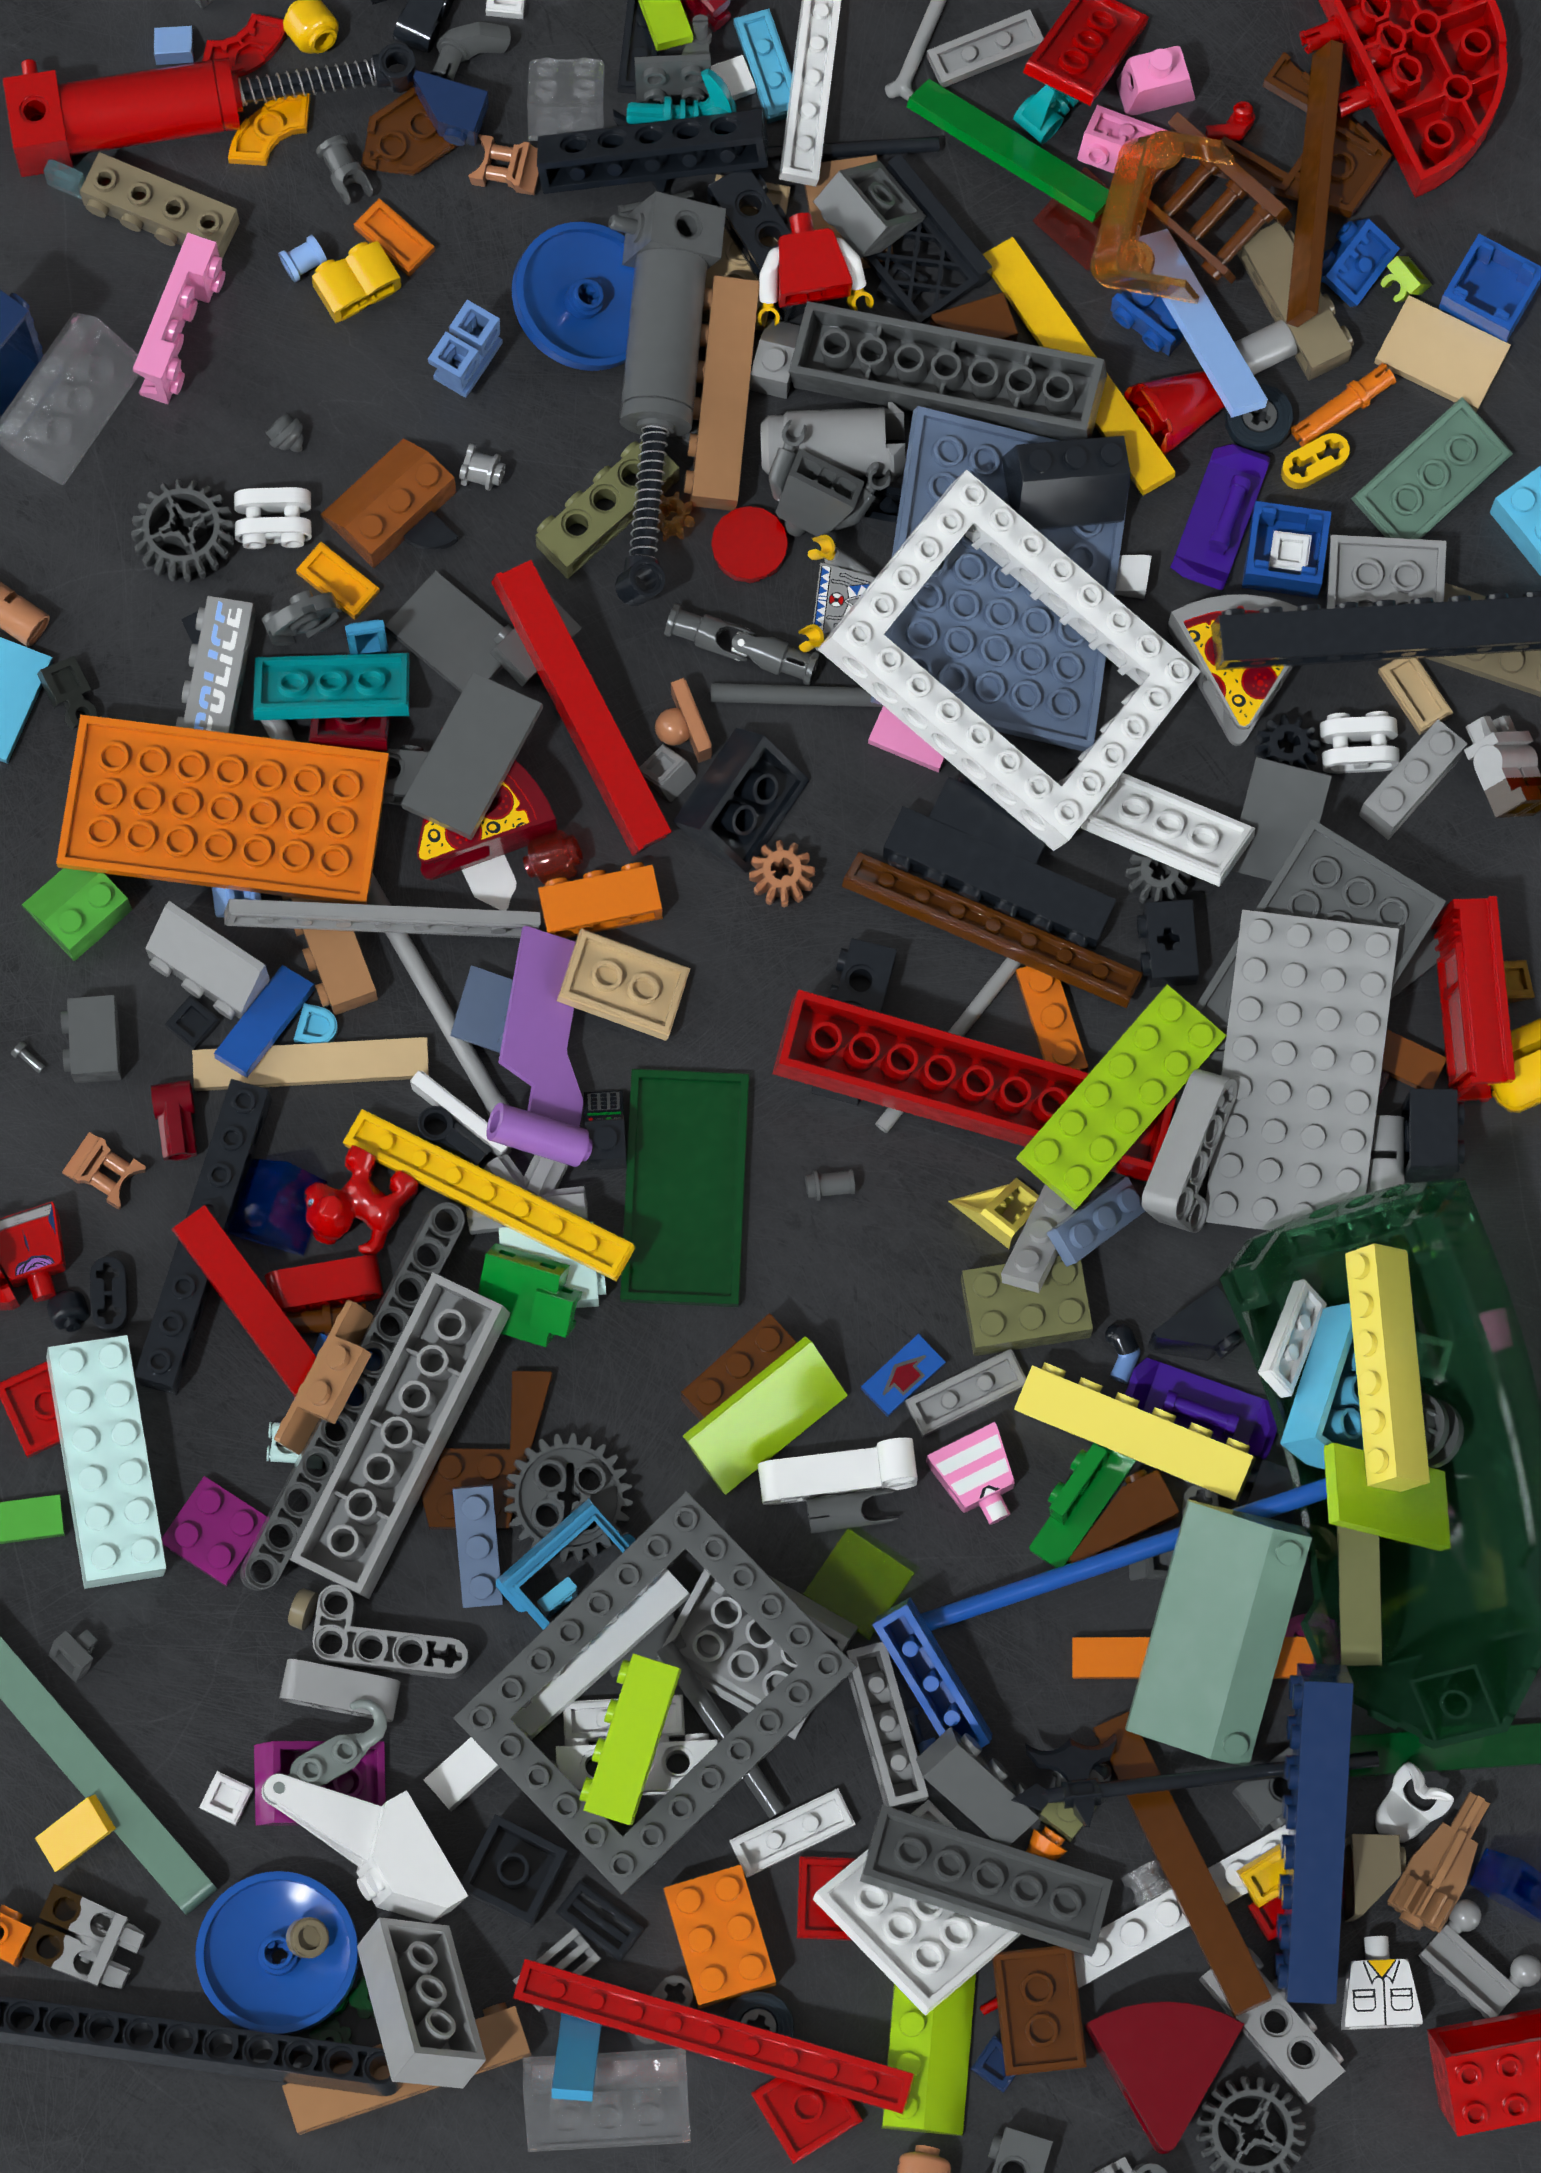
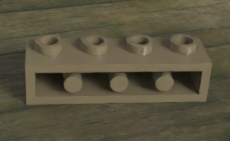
M101 152L98 153L80 189L85 208L98 217L105 218L107 215L120 220L124 227L135 232H140L143 229L154 234L157 240L169 246H175V244L182 246L187 233L194 234L216 242L219 257L222 259L240 224L236 208Z

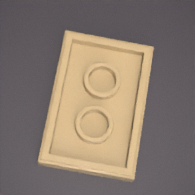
M1408 295L1374 363L1377 365L1384 363L1387 365V370L1390 369L1393 373L1453 402H1457L1463 397L1473 410L1477 412L1511 344Z
M580 929L556 1001L667 1041L691 968Z

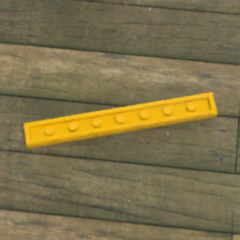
M1014 237L982 254L992 266V278L1040 347L1096 357ZM1107 373L1094 426L1102 437L1124 436L1131 472L1130 478L1144 496L1175 478L1176 472Z
M361 1109L343 1141L345 1147L350 1149L354 1145L362 1148L376 1158V1162L394 1171H402L418 1183L616 1282L636 1248L633 1243Z

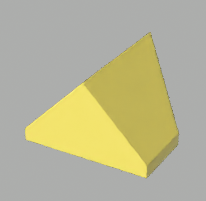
M1015 1178L1010 1184L949 1200L948 1202L1010 1249L1019 1238L1039 1195L1018 1178Z

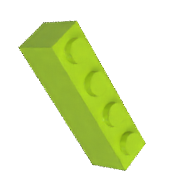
M634 1653L632 1654L631 1661L623 1660L617 1677V1683L623 1684L619 1699L611 1698L604 1722L610 1723L606 1739L598 1738L592 1756V1761L598 1763L594 1778L586 1777L579 1800L586 1802L583 1811L627 1825H633L682 1671L681 1668Z

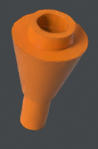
M1045 1826L1042 1832L1034 1828L1026 1852L1057 1861L1068 1850L1062 1846L1065 1839Z

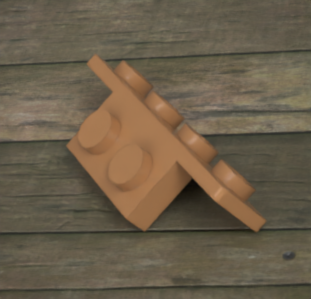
M347 1300L343 1309L338 1314L335 1324L323 1346L318 1351L309 1373L300 1385L298 1393L286 1416L281 1421L274 1437L276 1442L295 1454L300 1455L320 1418L332 1424L336 1423L372 1353L358 1345L370 1325L373 1315L356 1302Z

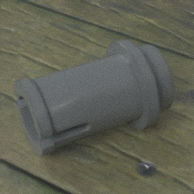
M852 1169L818 1174L817 1170H813L812 1174L805 1175L807 1198H815L816 1201H820L823 1196L855 1194V1181Z

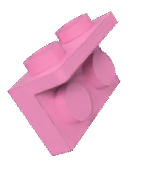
M1097 105L1084 132L1077 159L1120 176L1122 174L1125 178L1137 182L1156 161L1165 142L1168 130Z

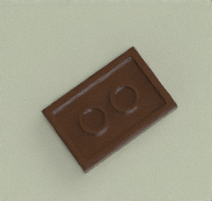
M1060 1946L1000 1952L992 1961L1005 2076L1087 2067L1074 1951Z

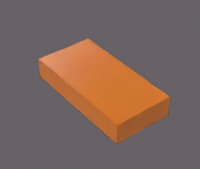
M380 198L353 224L354 229L370 243L378 241L389 260L409 277L435 252V246Z

